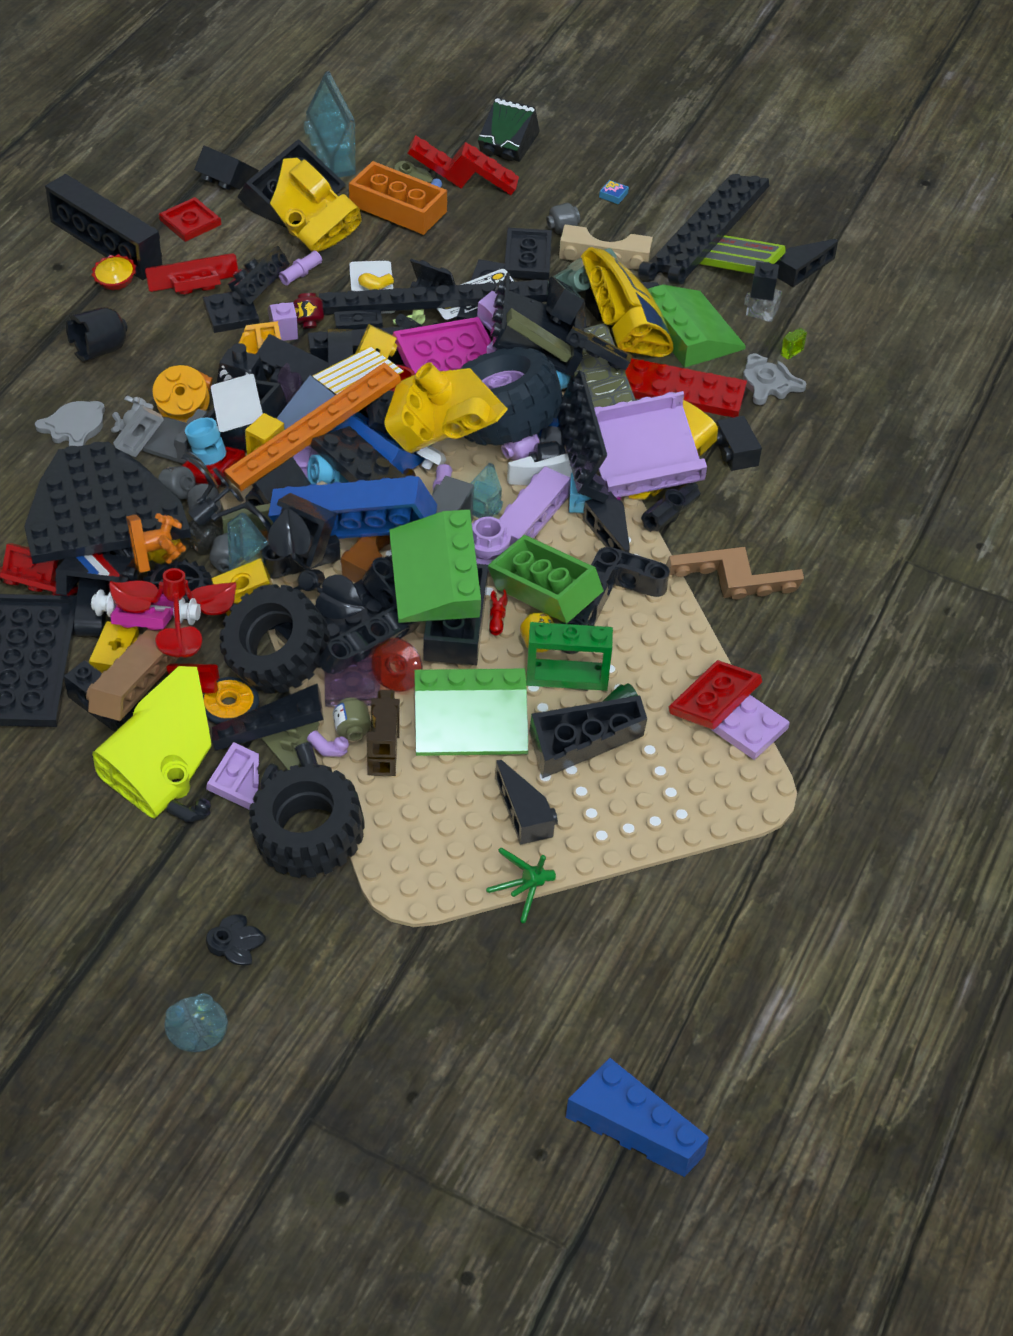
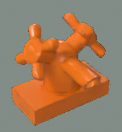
M157 513L154 518L162 523L161 528L143 532L141 519L137 515L126 516L135 567H137L140 573L150 571L148 552L164 549L167 553L162 558L166 563L171 564L182 552L186 551V547L181 541L176 545L172 543L170 533L172 526L179 529L182 528V524L170 515Z

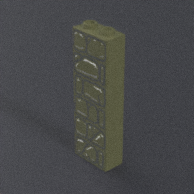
M602 323L584 328L585 333H592L615 346L607 324ZM583 348V359L573 377L576 376L579 370L584 372L594 408L612 406L619 402L636 401L625 371L611 367L607 363L608 361L601 357H592Z

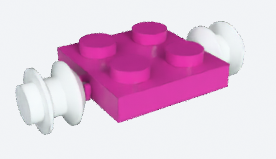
M102 589L93 595L91 601L92 610H95L97 616H101L105 611L108 617H111V624L121 625L125 628L137 626L147 627L149 630L164 629L174 616V602L169 601L164 594L161 595L157 603H151L150 609L143 613H130L120 609L113 601L111 593L109 592L108 595H105ZM184 598L179 601L180 624L184 619L188 620L189 625H193L195 620H199L201 607L200 604H197L195 598H191L189 603H185Z

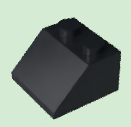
M203 146L194 168L195 171L201 173L200 178L213 183L214 179L218 180V185L228 190L231 187L240 190L250 178L259 172L258 169L207 146Z

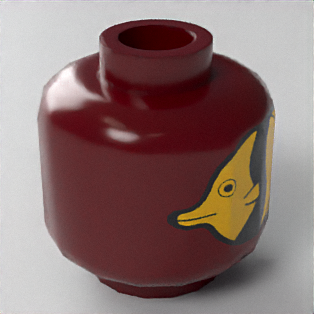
M316 293L299 294L298 298L293 301L297 323L303 324L305 329L316 328L317 323L324 319L322 299L316 297Z

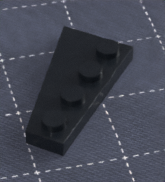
M318 683L212 727V743L215 751L230 747L233 742L241 744L324 720L321 692Z

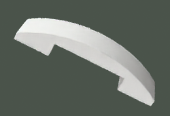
M568 454L539 462H534L531 456L508 462L507 481L513 485H529L532 477L538 474L544 467L571 477L572 469Z

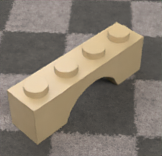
M564 225L560 240L559 259L575 261L581 258V255L589 247L603 250L610 248L616 254L617 260L627 269L639 270V266L643 261H650L653 237L630 234L621 241L605 242L591 236L586 227Z

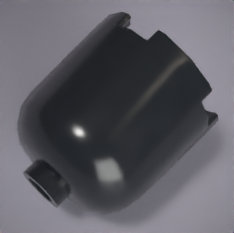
M101 307L69 315L71 320L66 321L69 343L74 342L77 352H74V354L81 361H88L120 349L125 343L127 324L114 309Z

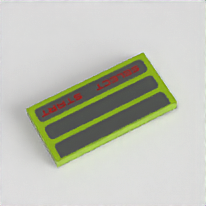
M724 236L700 264L754 274L756 262L775 264L786 253L784 245Z

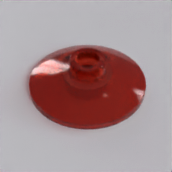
M388 639L378 645L372 655L371 666L373 674L377 681L388 690L395 692L410 690L414 687L415 670H423L422 660L418 651L413 645L402 639ZM390 663L395 665L396 672L392 670Z

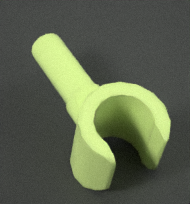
M424 309L413 310L412 315L406 317H410L422 325L425 321Z

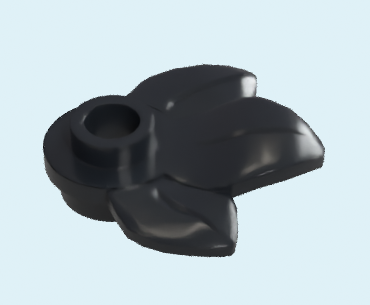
M240 914L225 917L222 919L220 926L209 930L206 936L207 948L212 954L225 956L229 962L236 965H251L252 956L250 951L260 947L266 941L265 935L258 928L247 926L246 916Z

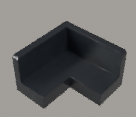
M289 493L278 499L277 505L282 507L280 515L285 509H291L300 515L308 526L312 539L311 547L306 554L301 556L307 558L306 567L312 568L323 560L337 513Z

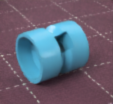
M199 418L186 426L185 434L190 446H192V452L205 465L217 463L225 457L227 451L222 437H220L216 421L213 418Z
M310 456L307 464V477L311 484H317L321 481L328 484L349 482L322 456Z

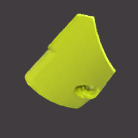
M178 666L137 704L133 716L92 754L98 776L153 819L160 815L172 800L183 798L190 791V780L211 748L209 727L197 667ZM174 779H181L179 782H172Z

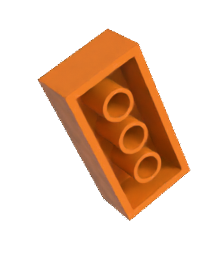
M374 161L349 182V199L360 210L423 235L447 212L446 189Z

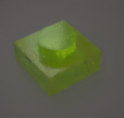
M799 328L792 333H788L782 341L781 355L788 360L803 351L807 332Z

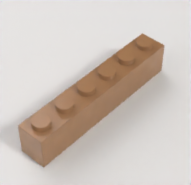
M174 617L171 618L164 629L175 628ZM183 620L180 624L181 628L192 626L186 620ZM147 629L143 634H140L138 639L131 646H128L119 658L115 659L113 665L107 671H104L94 684L89 686L86 695L87 700H89L88 712L121 721L167 671L166 666L177 661L179 657L166 655L156 647V635L163 629Z

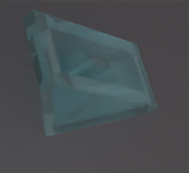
M240 513L227 523L229 570L242 566L269 544L245 513Z

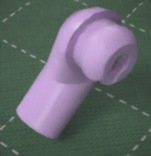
M313 731L307 737V741L311 742L312 746L322 756L341 757L347 753L349 742L342 736L336 737L334 742L327 741L318 731Z

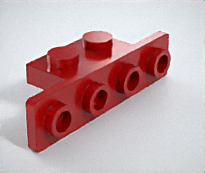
M230 253L145 269L148 289L151 292L173 288L179 294H189L193 292V289L202 288V290L214 289L215 285L221 284L220 279L234 277L233 274L238 271L236 255Z
M13 543L6 544L3 567H0V578L4 579V583L10 585L22 583L28 585L27 588L29 590L39 592L48 590L52 591V595H60L56 594L55 581L58 560L32 564L29 547ZM74 586L67 595L63 596L77 593L78 587Z

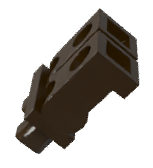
M379 690L377 698H371V732H367V775L396 776L397 738H400V699H395V691Z

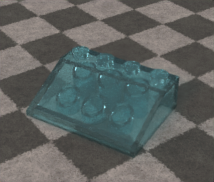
M330 71L325 72L306 111L304 130L306 134H309L311 145L315 146L317 157L321 158V161L338 177L356 175L354 118Z

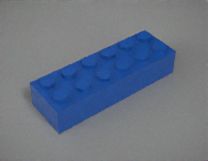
M406 476L405 478H382L371 481L358 480L348 483L334 482L325 485L310 484L302 487L287 486L273 489L268 516L274 523L282 510V507L277 505L278 499L292 493L337 513L330 536L336 535L338 539L390 535V529L436 514L437 503L419 476Z

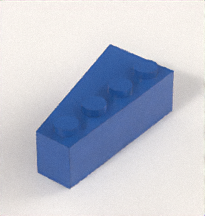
M611 1058L568 1099L567 1119L575 1123L578 1120L590 1126L591 1131L601 1136L604 1133L620 1141L619 1145L629 1150L634 1148L646 1154L647 1159L683 1177L705 1156L709 1137Z

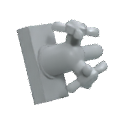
M126 396L124 400L133 403L131 410L124 414L123 419L120 418L117 412L112 414L116 422L111 432L116 433L118 431L120 433L113 442L115 448L136 457L164 419L161 414L153 411L154 406L152 404L146 403L140 397L132 398Z

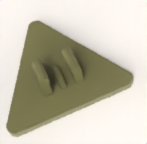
M311 723L265 736L261 739L283 765L290 770V766L298 765L300 767V762L294 748L299 744L308 742V735L313 731H317L320 723Z

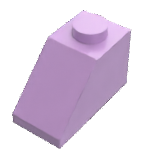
M293 302L269 305L268 315L270 322L278 321L281 340L298 339L297 316Z

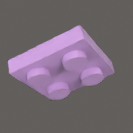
M749 695L712 731L755 760L788 729L790 722Z

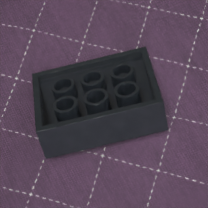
M299 139L250 178L238 195V198L253 213L285 228L287 226L270 205L279 180L283 159L298 158L300 161L306 160L328 181L332 188L331 190L335 194L346 186ZM293 221V222H292V224H298V223H300V221Z

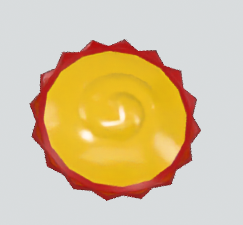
M119 254L116 256L109 255L107 258H102L100 262L95 263V267L92 268V276L94 281L98 282L105 289L119 290L130 284L136 272V265L127 256L122 257Z

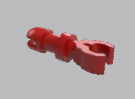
M505 589L499 601H497L496 592L494 590L491 592L493 607L490 609L492 620H490L489 629L491 634L495 636L503 632L504 623L502 619L506 615L505 606L508 603Z

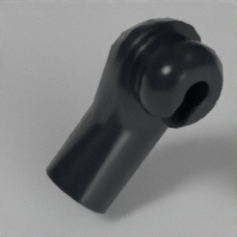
M202 798L196 801L194 806L187 807L176 800H172L166 811L184 822L191 823L206 819L211 813V803L207 799Z

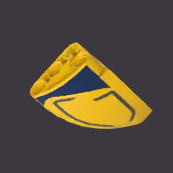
M589 247L581 255L602 320L605 324L613 326L612 333L617 347L626 352L653 357L669 355L674 348L663 315L648 289L629 269L607 251Z

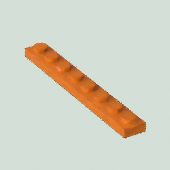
M385 362L226 469L224 471L226 477L242 492L309 446L313 438L328 433L401 383L400 375Z

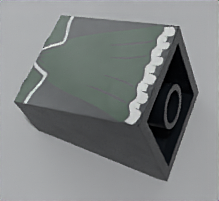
M496 97L478 138L480 151L489 156L496 155L502 157L507 161L514 160L520 162L540 132L536 108Z

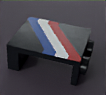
M100 553L65 558L56 568V594L67 595L77 584L79 577L114 582L137 581L138 570L137 567H134V558Z

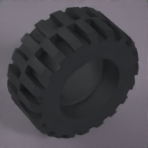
M277 584L267 585V589L263 587L253 590L254 593L250 595L246 593L241 597V602L238 604L234 603L230 608L231 614L229 616L226 615L222 623L225 628L220 631L219 639L222 641L220 643V650L224 655L226 664L250 687L270 694L275 693L276 690L279 693L288 692L289 687L298 688L303 685L302 681L306 678L310 680L315 675L313 672L316 668L320 669L319 657L328 645L326 642L330 640V632L327 629L328 624L317 607L300 590L293 589L288 585H281L279 587ZM281 623H293L291 636L281 649L269 655H257L258 644L262 636L270 628Z
M305 764V767H299L298 765L290 766L288 771L283 772L281 770L275 773V778L272 780L268 778L261 785L262 791L258 790L253 797L254 803L249 808V824L259 854L263 856L264 861L269 866L275 867V870L281 874L289 872L291 877L301 878V875H307V878L317 877V874L324 872L325 875L333 872L332 868L337 865L340 868L347 862L348 856H354L358 850L357 844H360L364 837L365 820L358 793L355 791L353 783L346 779L343 773L338 770L332 772L331 767L321 765L319 768L315 764ZM322 809L331 813L323 825L312 831L297 833L283 829L286 822L301 811Z

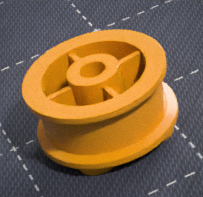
M184 365L169 367L160 373L154 382L153 397L163 417H169L186 423L188 418L192 417L197 409L207 411L210 403L209 391L204 377L196 369Z

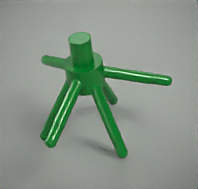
M499 848L498 852L523 870L522 878L488 887L486 892L492 893L521 885L511 892V896L515 897L530 888L520 919L521 923H525L536 887L543 886L545 882L554 881L556 873L553 869L544 870L545 855L540 856L537 866H531L507 850Z

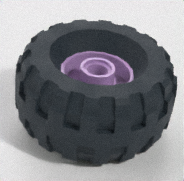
M504 348L492 353H485L463 364L461 369L470 368L508 409L498 422L464 436L468 441H475L476 444L485 446L487 444L497 446L509 442L515 443L528 436L532 437L539 433L541 429L547 428L554 421L553 418L558 416L562 403V390L554 364L548 360L545 354L531 348Z

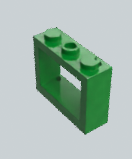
M530 622L526 686L608 691L613 648V627ZM537 649L602 653V662L536 659Z

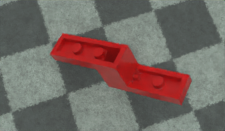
M416 135L411 140L407 152L408 155L461 189L476 172L510 195L516 190L519 176L467 142L462 145L453 158H450L446 153L439 151L426 140Z

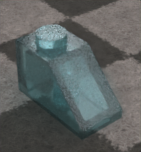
M489 463L471 482V484H474L473 516L477 518L497 515L503 506V501H501L502 488L494 464Z

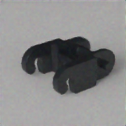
M403 314L397 315L395 319L396 324L403 327L404 330L422 327L421 324Z

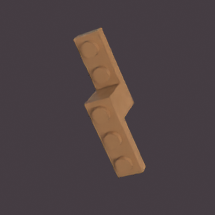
M745 547L669 556L666 563L670 570L669 575H675L676 577H684L694 572L709 574L717 570L723 598L742 599L747 595L753 594L767 596L777 591L791 593L796 591L804 580L802 569L752 575Z

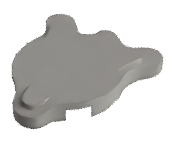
M756 353L750 354L747 357L746 369L743 372L742 379L747 380L746 387L753 393V402L755 404H765L769 395L783 399L789 392L805 391L806 382L793 376L780 361H777V365L768 363V358Z
M99 401L71 402L60 407L48 418L37 420L35 427L40 433L51 434L54 443H61L67 440L69 441V446H83L87 440L96 436L103 428L102 422L105 406Z

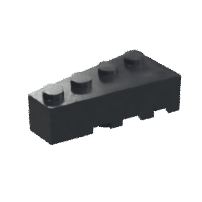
M641 696L532 713L529 732L542 779L643 737L647 715Z

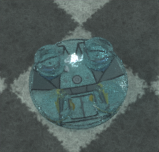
M202 993L196 997L182 999L173 1006H170L166 1011V1035L176 1047L189 1052L209 1050L216 1046L226 1034L228 1026L226 1013L217 1002L213 1001L209 994Z

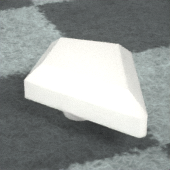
M432 446L416 451L417 454L425 458L421 466L428 470L431 469L433 463L441 465L446 461L444 453Z

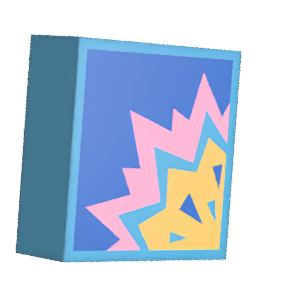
M609 180L600 190L599 198L619 204L628 194L629 187Z

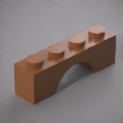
M390 535L359 537L356 544L350 550H346L341 557L342 575L354 583L361 580L376 558L382 557L379 551L384 546L390 544Z

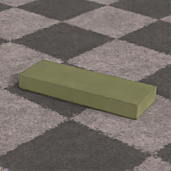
M511 308L506 314L507 326L560 360L567 362L570 359V345Z

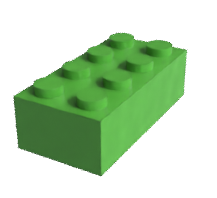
M525 534L488 564V569L496 589L502 592L505 589L508 595L566 624L604 591L594 566Z

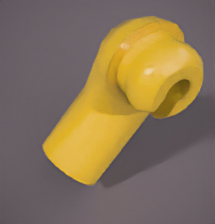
M364 273L358 278L359 284L369 290H380L394 283L393 277L389 273L381 277Z

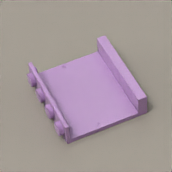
M683 391L677 393L669 392L662 396L644 397L637 401L619 402L612 406L594 408L607 451V457L599 468V473L606 482L608 492L611 491L616 498L705 480L707 465L705 459H699L683 408Z

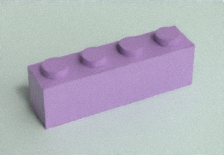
M544 467L538 474L532 477L530 484L519 492L517 499L513 504H509L506 507L504 514L500 517L501 522L511 532L510 546L524 534L534 539L569 497L570 477L548 467Z

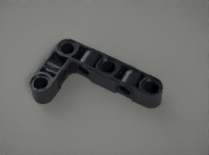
M603 547L599 549L591 565L596 568L604 591L567 624L594 626L614 585L653 597L663 596L667 592L669 567L664 563L616 548ZM561 650L566 654H576L579 652Z
M376 558L362 578L365 587L380 602L385 611L358 624L329 642L318 660L320 667L325 672L335 674L368 658L412 633L422 622L398 623L393 564L388 559Z

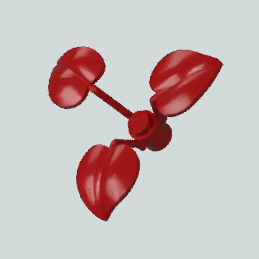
M177 568L168 569L163 573V582H159V589L147 581H110V593L113 601L120 609L126 612L143 613L148 611L151 603H157L162 593L169 601L174 602L175 628L163 629L155 638L158 650L172 657L193 656L202 646V635L197 628L192 626L180 627L179 601L185 593L189 601L191 598L196 599L197 604H200L202 613L219 615L228 612L233 606L236 592V582L202 586L190 591L188 581L185 580V573Z

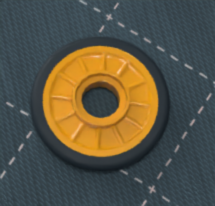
M236 677L220 678L217 681L218 691L216 693H202L207 719L216 724L257 709L259 705L257 690ZM228 697L236 699L233 704L227 705L222 703V700Z

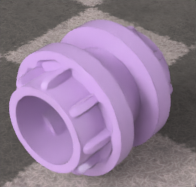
M482 517L472 523L477 564L488 565L510 547L511 532L500 519L494 517Z

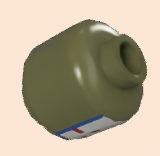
M345 698L334 708L333 719L335 729L340 737L357 741L370 731V714L367 704L357 698Z

